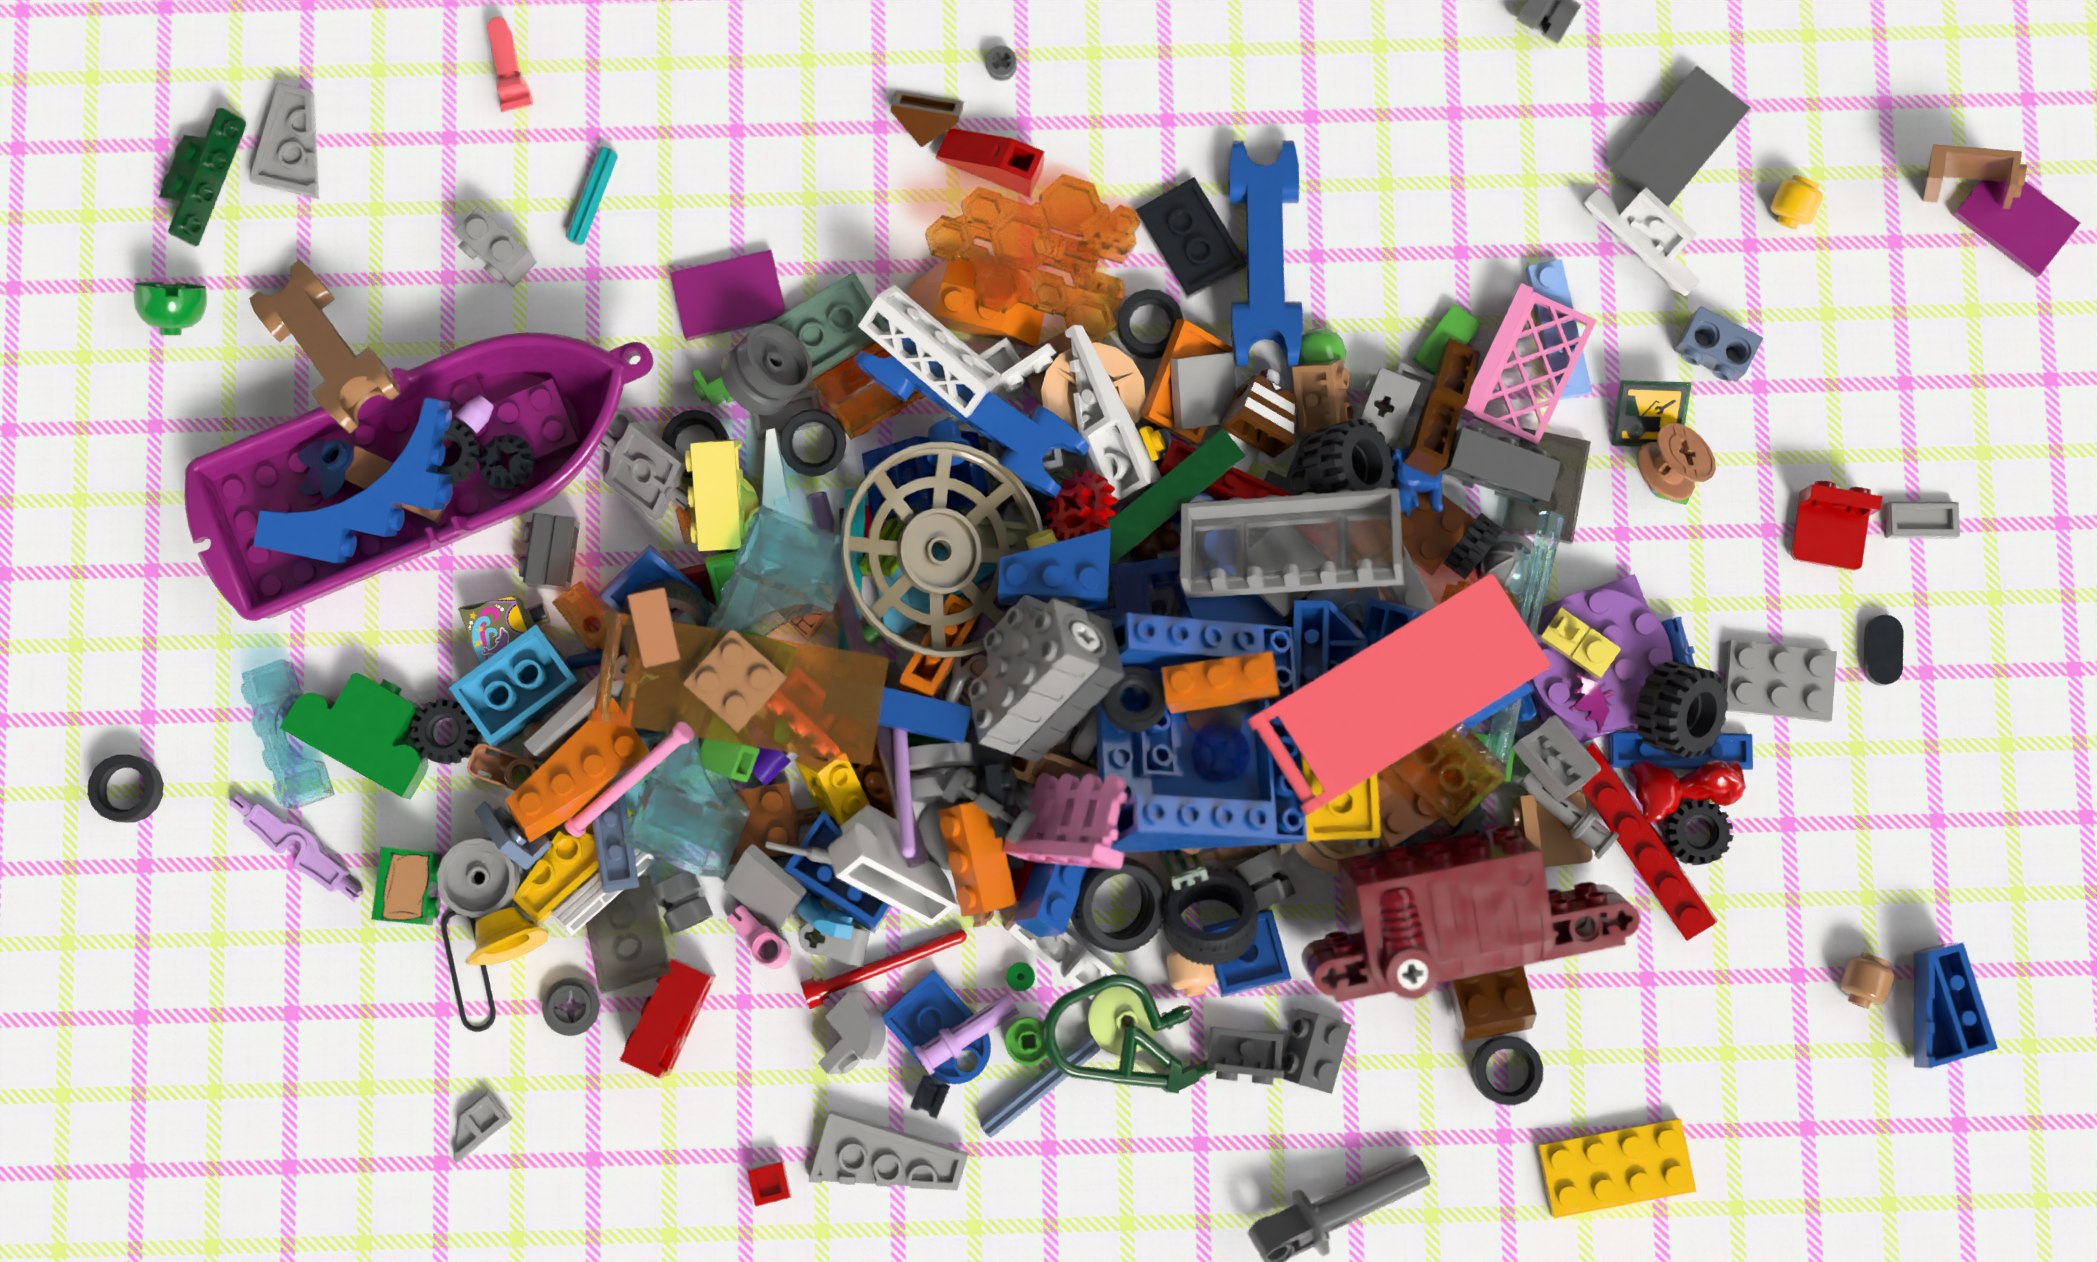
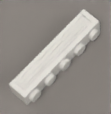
M636 839L633 841V848L639 877L656 860L651 851ZM600 871L596 872L584 886L577 888L567 901L560 903L552 915L557 923L572 937L623 890L603 893Z

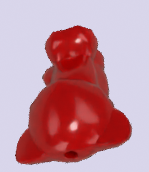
M1711 760L1705 762L1696 771L1687 773L1680 779L1670 769L1658 767L1649 761L1637 762L1632 768L1637 780L1636 798L1643 806V818L1648 822L1660 821L1666 815L1675 812L1680 805L1682 797L1697 801L1711 799L1717 805L1728 806L1738 801L1746 789L1744 774L1738 761Z

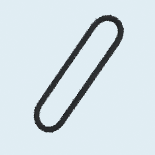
M453 910L444 917L441 929L460 1018L468 1030L482 1032L489 1029L496 1018V1009L486 965H480L490 1007V1019L485 1025L476 1027L467 1021L447 933L449 919L452 916L460 915ZM467 917L471 922L474 939L476 941V920L475 918Z

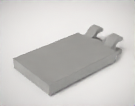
M622 655L608 672L605 670L601 671L533 734L524 745L533 755L546 762L612 697L622 709L628 697L639 687L651 681V679L646 677L641 683H637L642 679L644 673L634 665L629 667L625 674V668L631 662L628 660L629 658Z

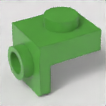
M698 368L692 370L697 380L691 383L701 401L708 398L713 407L725 400L727 403L735 401L725 388L722 376L707 384Z

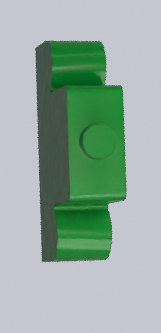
M354 673L335 703L330 698L322 695L305 693L295 701L280 726V729L402 798L411 800L428 770V759L423 757L416 748L404 744L413 728L411 726L412 721H417L419 717L416 713L421 707L400 696L402 688L385 679L379 684L364 675Z

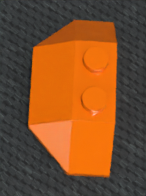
M951 255L909 286L907 295L947 329L999 341L1007 337L1012 344L1030 348L1038 344L1044 313L1018 270Z

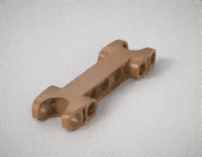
M297 260L290 266V281L283 290L273 295H265L258 291L249 300L257 317L279 342L283 341L290 334L293 335L325 380L311 391L312 395L320 406L350 434L359 427L358 410L366 400L373 396L381 395L392 401L401 391L394 376L370 347L364 349L357 356L353 353L322 311L323 308L335 300L334 296L309 267L300 260Z

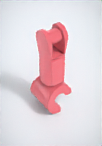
M494 17L488 22L487 30L492 45L491 49L497 76L499 77L497 80V91L500 94L501 112L531 106L534 104L533 97L520 72L512 32L503 18Z

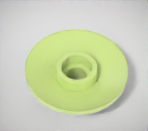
M1112 987L1101 991L1093 1000L1088 1013V1026L1093 1039L1101 1048L1116 1055H1121L1125 1027L1121 1026V1019L1124 1016L1130 1015L1132 1017L1130 1026L1139 1027L1152 1038L1156 1034V1031L1150 1026L1140 998L1133 991L1124 987ZM1138 1045L1136 1048V1052L1142 1050V1048Z

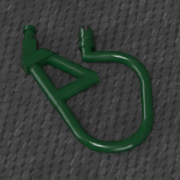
M1107 975L1064 994L1050 1007L1043 1023V1043L1049 1059L1059 1071L1073 1078L1161 1088L1165 1092L1179 1094L1180 1090L1199 1082L1200 1078L1206 1074L1214 1073V1071L1206 1070L1207 1060L1203 1061L1202 1064L1189 1065L1183 1068L1180 1059L1139 1027L1126 1025L1124 1030L1119 1069L1077 1066L1062 1056L1055 1038V1028L1061 1014L1069 1006L1108 988L1124 987L1133 991L1140 998L1150 1026L1154 1031H1161L1165 1028L1172 1029L1174 1025L1189 1020L1193 1011L1190 1010L1192 1009L1190 1006L1185 1005L1178 1006L1170 1012H1163L1162 1016H1160L1149 989L1141 981L1129 975ZM1137 1045L1165 1066L1163 1074L1133 1071Z

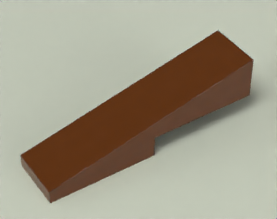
M1451 338L1448 339L1403 464L1434 478L1447 464L1460 413L1468 402L1481 352Z

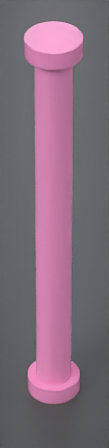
M682 721L673 726V732L582 812L566 820L565 827L567 831L574 837H580L584 834L588 824L682 743H689L694 738V732L691 727Z

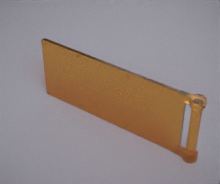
M606 611L605 622H608L594 709L589 710L588 720L672 733L673 726L682 721L691 727L694 737L865 765L872 763L888 667L887 657L738 633L788 678L746 725L737 732L683 684L730 631L673 622L681 660L644 668L632 615ZM622 626H633L619 713L609 712Z

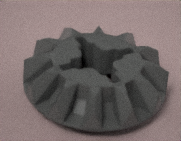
M565 978L554 983L545 993L542 1002V1013L545 1022L553 1031L565 1036H574L588 1031L598 1020L601 1004L597 991L585 980ZM571 991L575 1002L586 1004V1008L575 1011L573 1023L569 1011L557 1009V1006H563V1004L569 1002Z

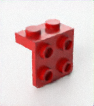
M1815 481L1814 484L1799 492L1791 557L1796 561L1851 571L1860 569L1863 564L1869 516L1881 510L1883 496L1873 495L1870 489L1863 487H1851L1849 490L1836 488V484L1833 482Z

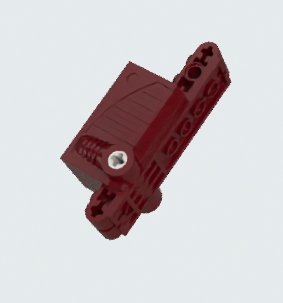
M1509 825L1337 859L1349 934L1344 931L1331 932L1325 935V939L1309 943L1302 952L1301 961L1316 989L1324 995L1332 996L1336 1003L1394 992L1397 996L1407 1000L1419 999L1427 996L1434 989L1436 983L1624 946L1626 945L1625 938L1637 931L1640 925V914L1628 900L1606 884L1596 885L1594 882H1582L1574 885V889L1562 892L1559 889H1547L1541 850L1515 826Z

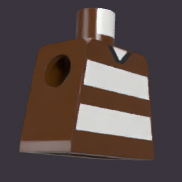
M1265 369L1260 372V375L1255 374L1238 387L1220 428H1224L1228 433L1275 458L1295 444L1296 398L1294 394L1279 386L1280 375L1278 372Z

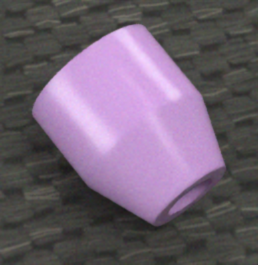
M479 395L466 402L455 414V417L469 430L477 434L489 421L494 406L483 396Z

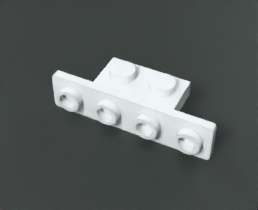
M1644 188L1625 210L1619 207L1601 189H1597L1584 201V205L1589 209L1592 217L1606 224L1621 243L1629 245L1640 256L1641 261L1646 266L1654 268L1664 277L1671 289L1686 296L1700 282L1689 269L1675 258L1697 233L1650 190Z
M1006 337L979 356L1003 376L996 387L990 391L998 396L1004 391L1012 392L1022 386L1025 382L1024 378L1031 373H1041L1048 369L1054 362L1053 359L1059 354L1048 343L1021 360L1012 343ZM947 410L933 418L934 424L944 420L955 421L958 423V426L964 424L963 421Z

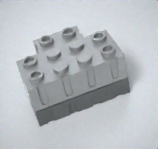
M1024 595L983 639L988 655V667L968 687L978 742L1038 763L1045 756V753L1052 749L1066 735V732L1071 727H1074L1088 713V710L1093 705L1095 706L1110 691V688L1125 676L1111 621L1055 599L1045 603Z

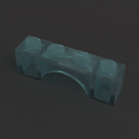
M280 659L241 673L244 684H241V692L246 703L252 706L255 717L251 718L252 726L256 735L262 737L265 750L262 751V757L267 769L273 772L276 781L273 784V792L278 803H283L285 808L297 809L334 796L335 793L325 762L316 759H306L298 755L291 748L286 732L280 729L295 701L303 695L293 663Z

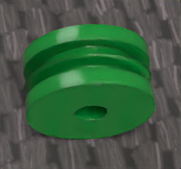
M1023 962L1013 964L1006 974L1007 983L1016 991L1029 989L1035 981L1033 968ZM1019 973H1022L1024 975L1023 980H1019L1017 978V975Z

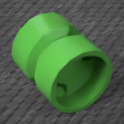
M1025 1017L1017 1020L1010 1026L1006 1034L1005 1046L1007 1053L1015 1062L1021 1065L1032 1066L1041 1063L1047 1058L1048 1054L1042 1036L1044 1022L1037 1018Z

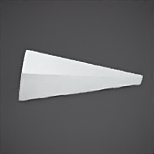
M1072 325L1065 330V335L1071 338L1073 360L1069 361L1070 371L1075 372L1078 391L1073 394L1078 433L1090 445L1086 453L1088 470L1102 475L1115 488L1111 495L1117 498V502L1110 506L1111 509L1137 499L1157 483L1162 476L1155 463L1152 462L1138 430L1082 325Z

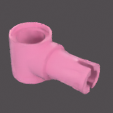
M744 905L734 910L742 920L732 913L729 915L727 922L747 941L746 946L751 950L752 956L757 962L771 969H778L787 964L791 955L789 944L777 936L768 926H762ZM776 942L778 953L774 958L766 960L764 956L766 946Z

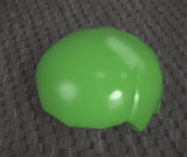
M1314 328L1302 334L1298 364L1326 363L1338 358H1343L1345 364L1347 351L1342 338L1336 332H1332L1331 329Z

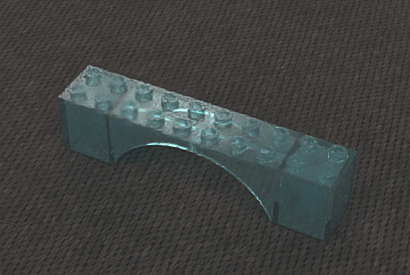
M760 505L758 512H755L749 521V534L746 542L738 549L735 555L734 564L736 566L733 574L722 587V600L719 608L708 621L706 640L703 646H700L695 653L693 671L731 629H734L740 636L743 635L745 629L767 636L775 629L803 616L832 612L845 581L841 566L840 536ZM849 551L850 565L856 554L855 551ZM683 684L679 694L681 699L676 713L670 716L666 724V737L673 732V726L682 721L691 727L694 732V738L687 744L682 743L652 769L649 779L642 784L639 790L638 799L640 801L636 811L628 818L625 824L624 832L626 835L623 843L698 876L724 878L751 811L739 798L728 777L704 768L699 745L705 738L709 728L712 709Z

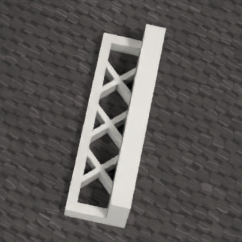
M895 284L876 297L858 325L859 328L966 418L973 413L983 397L996 387L1003 377ZM878 312L889 321L891 332H883L872 323ZM901 338H910L914 341L918 355L907 353L903 349ZM928 361L940 363L943 366L945 378H937L933 375ZM956 384H964L975 393L969 403L958 396Z

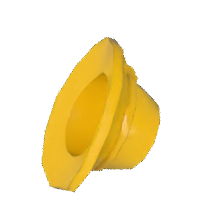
M514 907L493 912L476 922V948L465 962L467 965H493L515 959L547 942L548 930L536 926L532 920H526L519 910Z

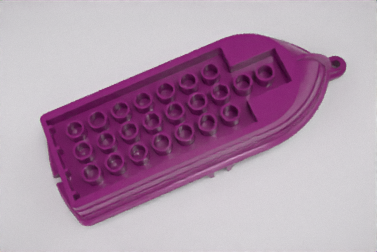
M514 333L490 337L453 350L410 370L397 367L391 369L401 393L392 401L381 395L373 396L366 400L358 410L359 427L350 434L320 406L193 459L185 469L184 498L186 517L193 543H201L206 539H210L211 542L207 550L198 553L203 567L222 596L242 618L249 621H257L263 618L269 619L538 508L563 491L582 471L612 422L624 384L647 375L653 366V355L649 348L640 342H630L607 351L592 343L558 334ZM633 356H640L637 364H630V359ZM481 395L494 408L489 421L477 434L473 433L481 447L479 455H481L483 450L482 445L488 444L493 439V435H506L507 432L522 437L529 443L534 452L535 464L530 477L522 485L513 489H498L491 486L479 473L480 468L477 462L476 467L478 471L476 474L471 472L469 475L471 479L465 482L462 480L459 481V486H453L454 493L438 524L402 507L401 510H404L405 513L404 523L401 530L397 531L396 536L384 537L354 531V536L357 538V546L354 555L349 558V562L333 563L253 546L260 510L293 513L316 511L342 503L364 491V489L344 481L340 491L328 501L323 498L322 493L316 496H307L299 493V488L310 469L297 457V454L302 449L318 440L325 442L344 440L353 447V450L357 446L394 463L405 450L418 424L425 398L450 402L449 410L452 411V420L459 422L463 426L455 417V414L466 402ZM443 441L445 458L442 466H449L458 460L460 448L454 441ZM501 450V461L496 466L502 465L511 472L509 460L514 457L508 456Z

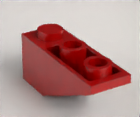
M949 128L938 150L936 160L1031 197L1044 169L1045 151L1013 138Z

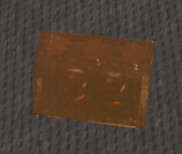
M877 342L861 350L879 358L893 356ZM858 353L812 380L850 440L868 433L873 426L886 418L896 416L903 408L926 396L914 389L906 402L898 399L880 387L854 362L853 359Z
M1461 722L1389 765L1453 827L1507 778L1506 764Z

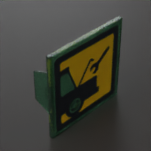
M1620 380L1611 446L1640 447L1648 442H1657L1660 428L1668 423H1679L1685 426L1691 382Z

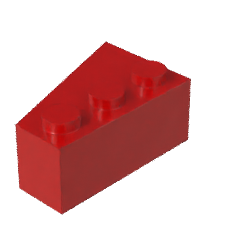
M671 959L669 964L664 963L656 977L655 982L658 983V986L653 996L649 995L640 1012L642 1017L636 1028L630 1033L619 1061L658 1079L670 1076L716 976L679 959Z

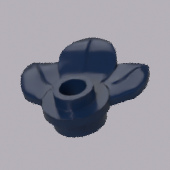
M318 440L302 449L297 454V457L310 469L298 492L307 496H316L322 493L323 498L327 501L334 497L344 484L345 471L352 464L354 458L353 447L344 440H330L328 442Z

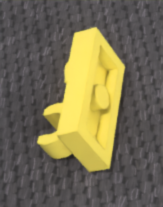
M1562 607L1557 611L1539 637L1597 679L1603 676L1621 650L1620 647Z

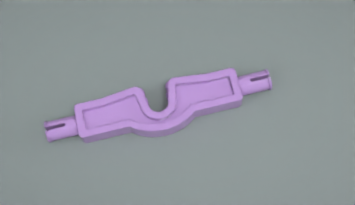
M240 793L233 797L235 800L230 801L229 805L245 816L243 824L256 833L274 852L282 854L294 842L298 841L300 843L301 850L293 862L297 870L316 880L328 891L335 892L339 890L351 899L352 902L359 898L357 895L363 893L362 889L347 879L349 871L324 852L321 842L310 830L300 825L288 824L265 805L256 804L254 806L241 796Z

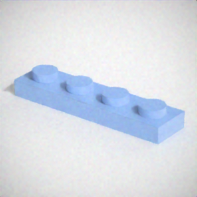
M1562 259L1527 266L1525 270L1529 286L1534 288L1533 292L1573 309ZM1536 303L1534 304L1538 326L1553 321L1549 309ZM1557 313L1558 319L1565 317ZM1571 320L1561 324L1567 341L1580 337L1576 321ZM1555 326L1540 331L1544 350L1562 344ZM1577 344L1570 346L1572 355L1576 349ZM1564 349L1546 355L1552 373L1566 368L1569 363ZM1583 351L1559 400L1590 395L1592 392ZM1563 375L1555 377L1557 386Z

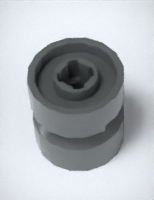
M1527 0L1517 21L1532 30L1537 27L1541 28V35L1558 44L1582 4L1575 0Z
M1274 848L1233 867L1236 875L1243 878L1252 888L1257 899L1258 912L1296 893L1288 875L1280 873L1283 865Z
M693 869L674 875L651 888L658 906L664 907L667 910L663 917L671 934H676L693 927L714 915L706 897L699 896L698 894L701 885Z

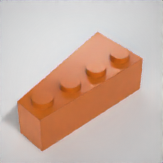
M613 697L506 799L510 814L529 843L583 811L650 752Z

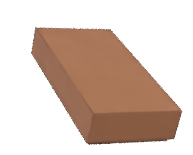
M665 588L628 595L644 668L681 660Z

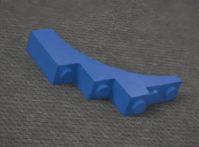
M425 398L418 424L405 450L390 469L366 490L342 503L316 511L293 513L260 510L253 546L333 563L349 562V558L354 555L356 550L357 538L354 536V531L384 537L397 535V531L401 530L405 518L404 510H401L402 504L431 510H444L445 504H448L451 500L453 486L452 483H449L451 475L439 473L437 469L438 466L442 465L445 458V446L442 445L444 432L449 429L452 421V411L449 410L450 402Z

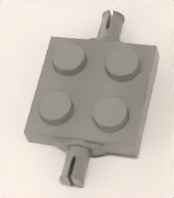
M639 422L629 423L623 438L618 442L605 433L599 443L611 456L610 466L603 480L605 483L654 520L663 518L671 501L683 508L684 511L690 509L688 495L679 487L680 480L686 469L684 456Z

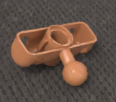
M534 721L526 725L522 735L524 742L535 734L544 723ZM478 744L473 749L467 770L474 777L516 791L521 785H517L513 781L512 773L514 769L520 765H526L533 774L543 764L534 762L536 756L526 746L520 757L486 744ZM489 748L500 752L499 758L485 753L486 749ZM481 770L492 774V776L488 779L477 775V773Z

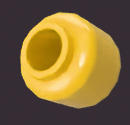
M1793 175L1792 179L1783 180L1771 203V211L1779 216L1777 223L1795 230L1798 224H1811L1823 200V194L1818 190L1819 184L1797 175Z

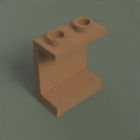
M1933 144L1923 201L1938 202L1943 177L2006 182L2003 209H2010L2013 198H2020L2022 186L2025 183L2027 164H2020L2022 151Z

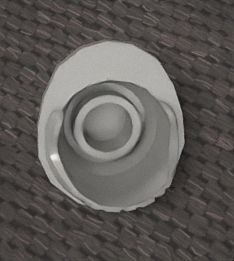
M1516 534L1502 535L1497 538L1481 559L1480 578L1482 579L1489 574H1493L1509 599L1528 594L1536 586L1540 575L1541 562L1539 552L1533 543L1523 536Z

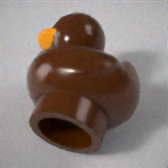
M1166 523L1162 529L1161 526L1131 549V555L1140 564H1153L1159 559L1157 554L1160 549L1170 552L1179 546L1180 536L1177 531L1172 530L1170 523Z

